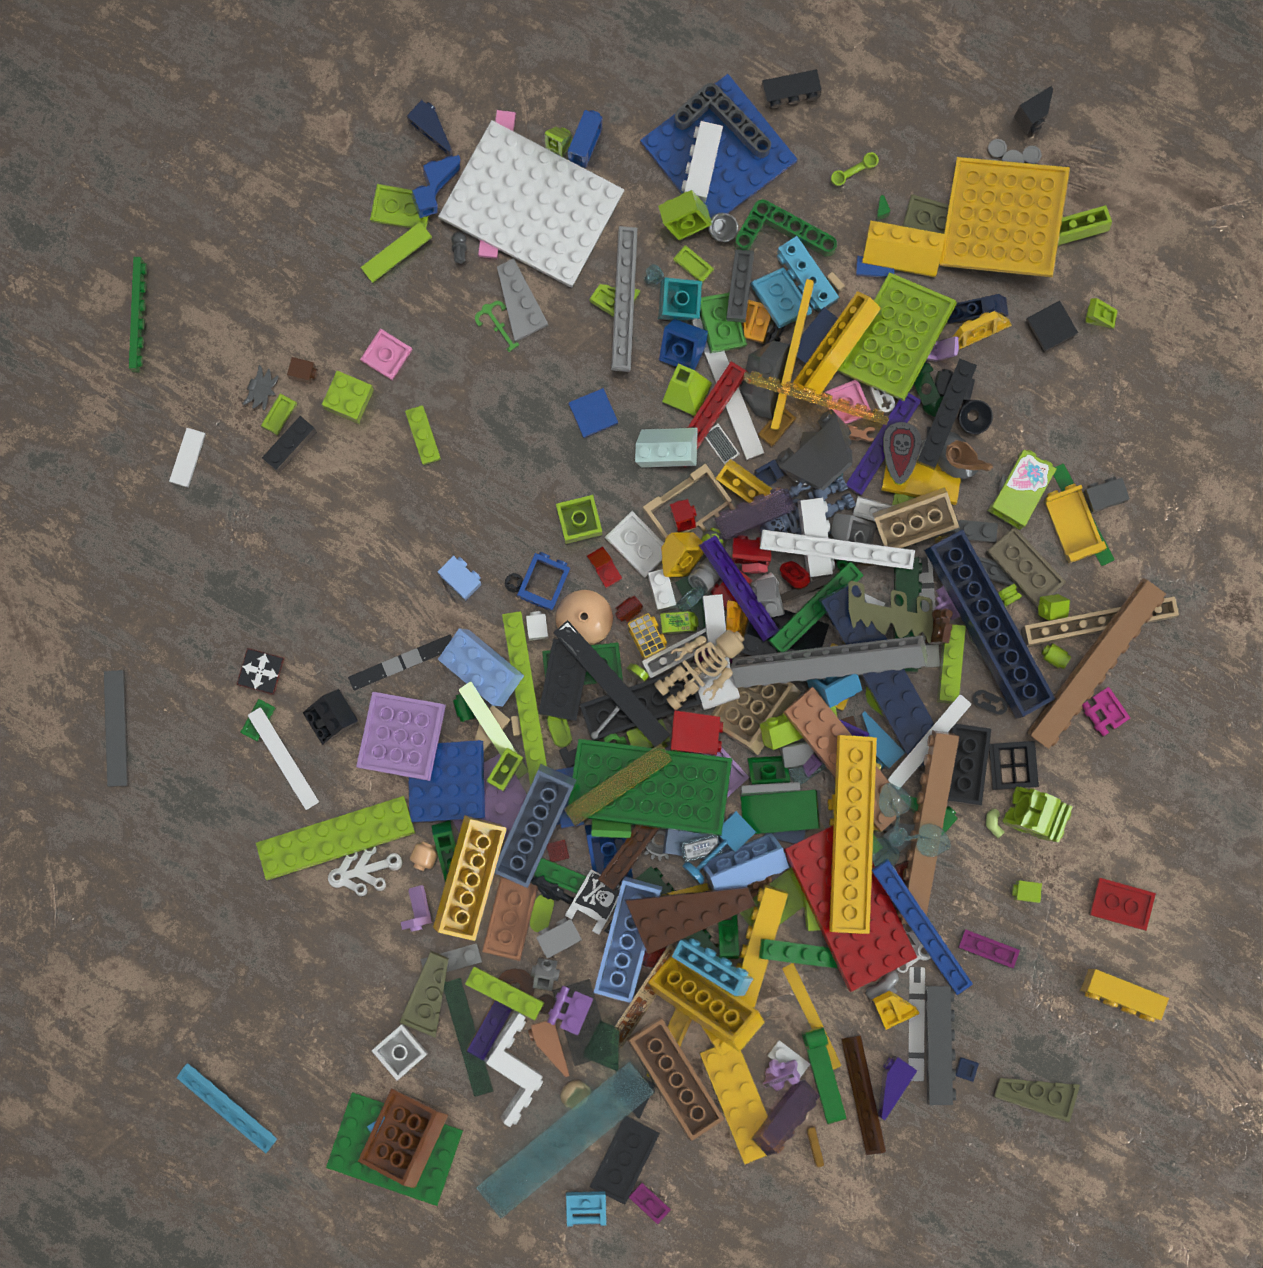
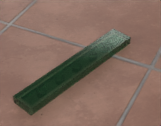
M458 978L445 982L444 993L474 1097L493 1092L485 1061L466 1051L476 1033L462 980Z

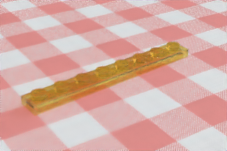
M756 371L744 373L743 380L749 384L887 425L889 418L880 409L874 408L872 411L867 409L866 405L856 403V405L849 404L850 401L839 397V400L833 399V396L828 393L816 394L814 389L804 387L803 390L797 388L798 385L792 382L780 383V379L769 376V379L762 377L763 374Z

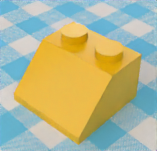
M673 532L665 538V542L661 547L663 575L665 577L688 576L704 554L699 546L703 541L694 532Z

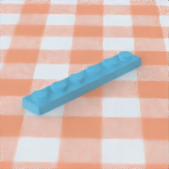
M188 1063L183 1067L177 1076L180 1082L263 1152L267 1153L271 1149L277 1138L270 1131L260 1125L256 1119L247 1114Z

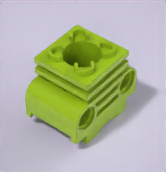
M1016 786L1012 804H1015V807H1010L1006 812L1003 823L1039 839L1059 843L1064 835L1066 823L1071 817L1073 806L1066 805V803L1061 802L1060 799L1048 793Z

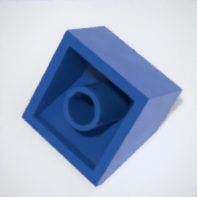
M673 319L664 327L659 360L676 367L679 363L695 370L705 349L708 331Z

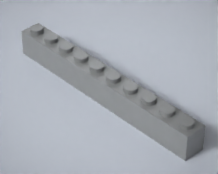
M923 636L738 657L733 659L731 670L733 671L732 675L736 688H748L756 685L767 686L773 683L784 684L790 681H806L816 678L825 679L826 677L834 676L843 677L851 674L861 675L869 672L880 673L886 670L898 671L903 668L912 667L920 668L926 666L928 655Z

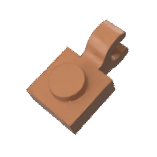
M848 426L851 430L849 435L851 440L873 442L874 438H869L867 432H874L875 428L867 427L862 431L857 429L856 426Z

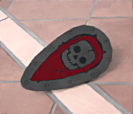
M896 422L890 425L883 437L887 469L897 485L904 484L912 474L921 447L919 431L913 425L905 422Z

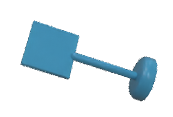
M735 811L723 824L722 836L720 837L724 841L697 867L690 862H685L682 867L698 884L702 885L705 878L700 873V870L726 844L736 852L756 831Z

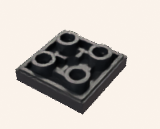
M1060 301L1026 319L1044 352L1078 334L1077 329Z

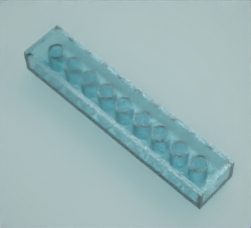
M630 1060L476 1187L500 1219L503 1218L655 1093L654 1088Z

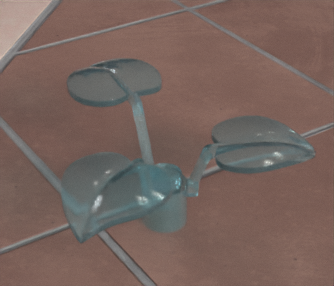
M886 783L882 788L879 797V807L886 817L896 815L895 830L889 835V840L886 838H876L873 840L872 861L874 865L877 866L885 859H888L892 866L895 865L900 857V852L896 847L901 846L906 840L909 841L917 838L918 850L927 857L938 856L944 851L951 848L949 837L937 825L925 824L920 828V835L908 836L904 829L899 828L900 814H904L909 810L911 799L904 789L892 783Z

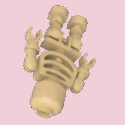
M727 630L716 639V646L712 642L706 644L707 640L704 636L697 637L691 643H685L684 647L671 651V654L675 651H682L680 657L674 661L681 660L687 653L691 654L694 649L698 648L694 654L697 663L696 668L693 669L684 660L682 663L688 669L687 672L679 665L669 677L666 676L663 682L659 679L654 685L664 696L670 691L668 687L675 685L674 682L677 680L685 681V689L682 692L678 691L677 696L672 694L666 699L673 709L677 711L682 707L680 702H685L687 700L686 697L695 694L700 689L694 682L695 680L702 687L706 685L699 677L700 673L704 672L712 677L720 675L718 679L713 680L714 683L710 688L705 689L703 695H705L707 691L713 690V695L709 698V701L714 699L718 689H722L724 682L733 674L730 668H726L729 663L725 658L732 659L744 649L742 641L745 639L738 631L734 633L732 630ZM706 648L708 649V652L710 654V656L708 657L705 653ZM700 652L702 653V656L704 658V661H702V663H700L699 661ZM714 662H717L718 664H720V665H722V666H721L720 668H718V667L714 666L713 663H714ZM711 667L717 670V672L710 673L706 668ZM691 673L693 678L689 681L687 676Z

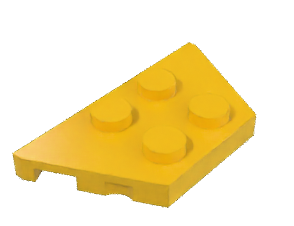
M996 311L986 312L980 315L978 319L964 322L952 337H958L960 350L1012 326L1007 317Z

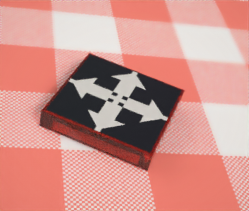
M247 648L236 685L274 695L285 658Z

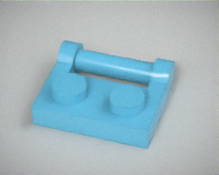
M606 1191L566 1192L567 1227H573V1224H600V1226H606ZM600 1213V1216H573V1214Z

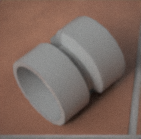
M705 558L698 565L697 569L688 576V581L694 590L706 594L721 577L708 558Z

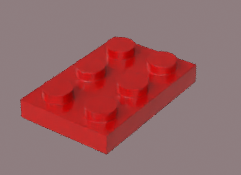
M1098 878L1089 915L1147 931L1156 893Z

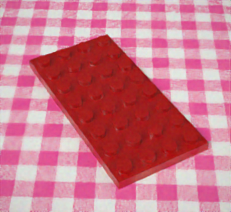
M833 824L783 850L849 992H853L916 959L917 955L890 897L873 872L871 878L869 934L830 932Z

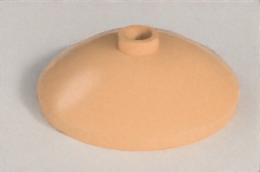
M578 590L568 594L560 602L556 611V626L558 629L568 620L590 645H596L609 634L613 623V614L609 603L603 596L590 590ZM581 614H587L588 618L586 620H582L580 618Z

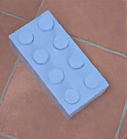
M459 628L438 658L442 664L466 684L472 682L478 693L493 706L503 707L524 677L520 671L468 629Z
M771 833L744 844L736 852L731 849L714 856L703 867V871L708 884L713 891L747 887L748 884L763 881L766 877L773 874L782 873L785 869L789 868L782 846Z

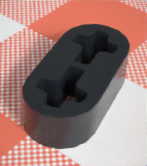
M978 690L972 695V703L982 710L997 716L1007 711L1008 704L1006 700L985 690ZM983 694V698L989 702H981L979 704L976 696ZM991 702L994 704L1001 702L1003 710L996 711V707L991 705Z

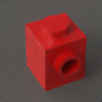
M688 499L670 504L671 514L678 532L696 528V510L694 505L690 506Z

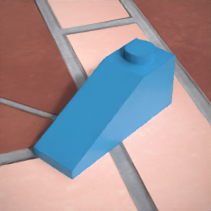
M864 711L860 715L864 729L869 733L868 737L877 738L876 763L882 766L881 769L885 768L888 770L905 752Z

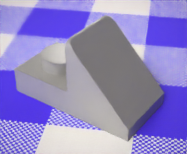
M776 576L756 581L757 600L762 603L770 617L784 615L785 612Z

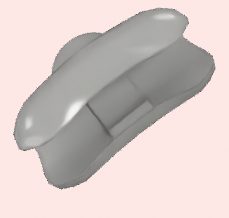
M893 970L885 974L879 983L866 989L868 998L873 1000V998L888 991L896 993L897 990L894 985L899 981L896 971Z

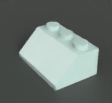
M697 428L641 430L636 442L635 462L640 467L696 466Z

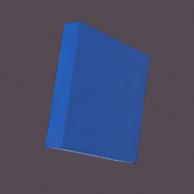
M604 388L569 402L583 438L618 424Z

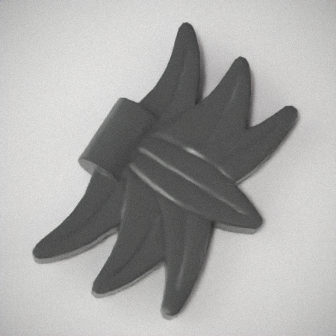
M259 365L256 377L251 379L248 384L247 390H249V394L243 405L250 403L254 399L252 409L262 403L263 410H265L268 396H275L271 388L276 384L279 376L276 375L271 380V371L268 369L263 377L262 367Z

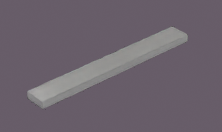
M619 226L611 360V370L630 372L638 230V228Z

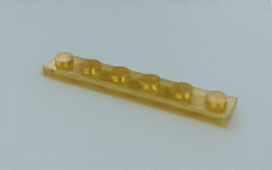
M659 744L564 808V810L576 826L667 765L672 759L662 744Z

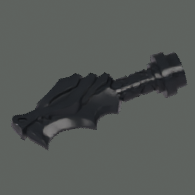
M535 876L531 880L532 884L538 886L544 898L556 901L561 899L571 906L574 898L564 893V889H560L558 884L546 881L544 876Z

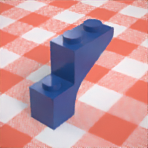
M459 155L447 156L443 160L430 161L423 165V175L427 186H419L412 190V199L419 218L437 213L438 205L435 197L439 190L460 171Z

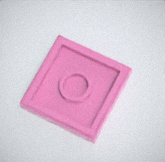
M380 328L360 361L393 381L413 349Z
M857 380L822 393L828 409H832L846 425L872 414Z

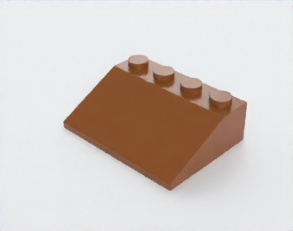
M391 1088L358 1161L404 1186L415 1188L448 1115Z

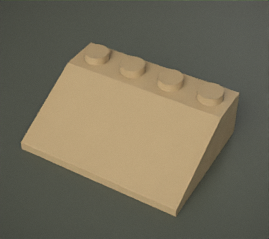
M791 682L784 684L773 683L767 686L756 685L748 688L738 687L740 698L718 705L711 715L720 717V721L723 722V733L756 755H759L765 746L763 744L760 724L766 722L768 718L783 715V711L793 704L801 694V691Z

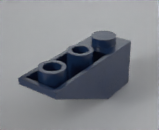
M995 294L959 302L956 304L947 322L948 324L964 323L968 320L973 321L978 319L983 313H991L993 311L1005 317L1009 316L1006 297Z

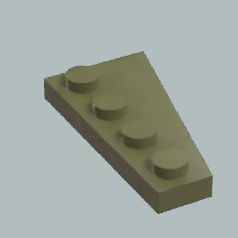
M430 951L399 1023L436 1037L449 958Z
M1000 1078L994 1098L1069 1123L1080 1085Z

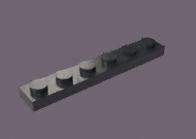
M959 358L917 463L935 470L976 370V364Z

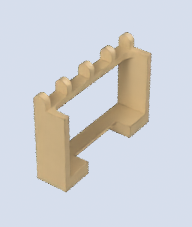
M706 464L691 473L689 478L661 497H656L643 506V511L664 540L668 534L652 512L704 476L708 477L725 503L697 521L696 528L699 526L702 532H704L706 528L703 523L715 516L720 521L722 518L718 513L727 506L732 512L735 510L731 498ZM692 528V529H689V530H686V531H683V532H691V531H693L695 528Z

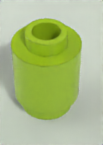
M1051 643L1050 646L1046 644L1041 652L1044 655L1042 659L1056 668L1064 669L1071 659L1067 651L1054 643Z

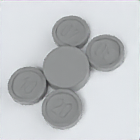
M1001 139L992 140L988 146L989 154L994 158L1002 157L1001 161L1036 164L1041 159V151L1036 146L1026 147L1023 153L1017 150L1007 151V145Z

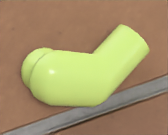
M991 809L986 815V827L999 838L1004 833L998 826L1000 812L997 809Z

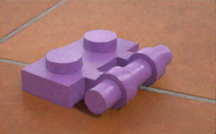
M562 986L560 993L557 992L555 997L557 1000L553 1009L549 1011L550 1016L547 1022L555 1025L557 1018L563 1020L560 1028L578 1035L593 998L575 991L572 998L568 997L567 994L570 988ZM564 1002L569 1003L566 1014L560 1013Z

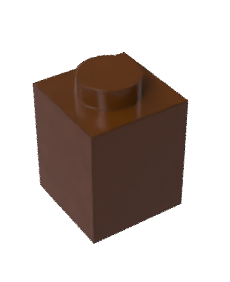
M292 357L287 376L291 380L311 384L312 379H316L318 369H316L314 362Z

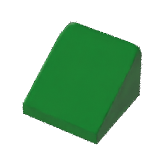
M883 195L880 196L878 201L876 221L887 218L891 211Z

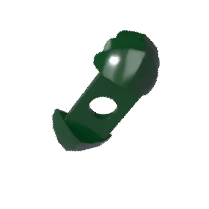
M926 361L914 382V386L924 405L922 406L924 412L931 417H936L944 396H940L930 374L933 371V367ZM925 383L930 384L932 387L931 392L927 395L922 392V386Z

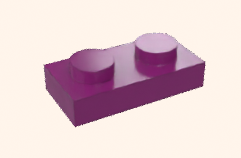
M642 1182L629 1196L657 1224L671 1210Z

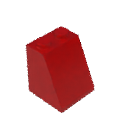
M674 711L670 750L717 756V752H721L722 741H718L719 733H723V722L720 721L719 716Z

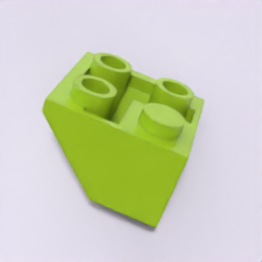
M678 363L662 402L695 416L704 403L712 382L695 370Z

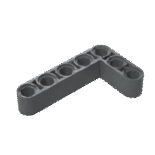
M714 83L704 85L675 113V126L678 129L685 130L707 110L711 109L756 157L765 158L770 152L771 141ZM712 91L715 93V96L709 97L705 93ZM697 103L701 105V108L694 109L692 105ZM724 104L728 109L721 110L718 106ZM680 116H686L688 120L682 122L678 118ZM739 118L741 122L736 124L732 122V119ZM746 131L753 132L754 136L747 137L744 133ZM763 144L767 149L759 150L757 146Z

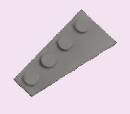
M514 258L497 266L514 341L517 342L548 326V322Z

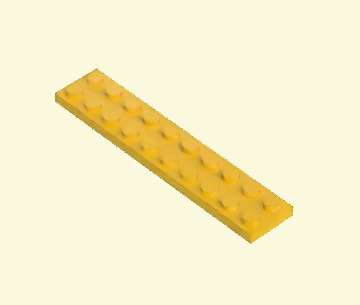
M837 735L830 932L869 934L876 737Z

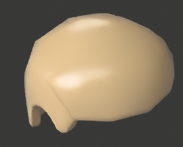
M580 1080L568 1082L560 1093L561 1102L566 1107L574 1110L588 1100L591 1089Z

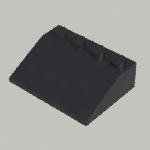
M784 609V615L771 618L778 629H781L796 613ZM817 621L786 652L822 648L829 624ZM749 622L744 637L745 640L743 641L744 649L739 655L747 657L779 653L768 641L770 638L763 641L751 622Z

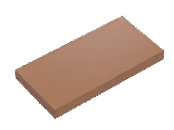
M501 876L482 952L520 961L538 886L530 883L528 888Z

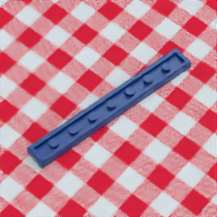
M885 859L872 869L873 874L955 994L959 995L973 985L889 860Z

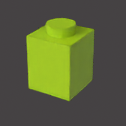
M1059 594L1042 596L1039 601L1038 615L1049 621L1067 618L1070 600Z
M1016 881V884L1012 886L1014 900L1040 903L1042 883Z

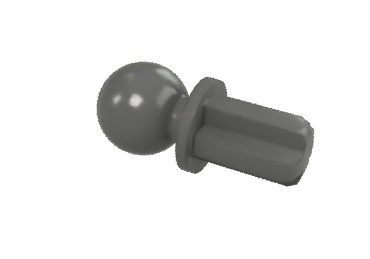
M456 232L451 238L453 244L452 251L454 252V261L462 264L465 261V251L467 250L465 244L466 236L462 232Z

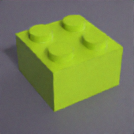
M692 190L684 192L680 196L667 200L658 206L663 224L678 240L712 225L707 206Z
M336 371L323 400L322 407L326 411L359 424L374 391L373 386L345 373Z
M593 495L556 504L565 544L602 535V528Z

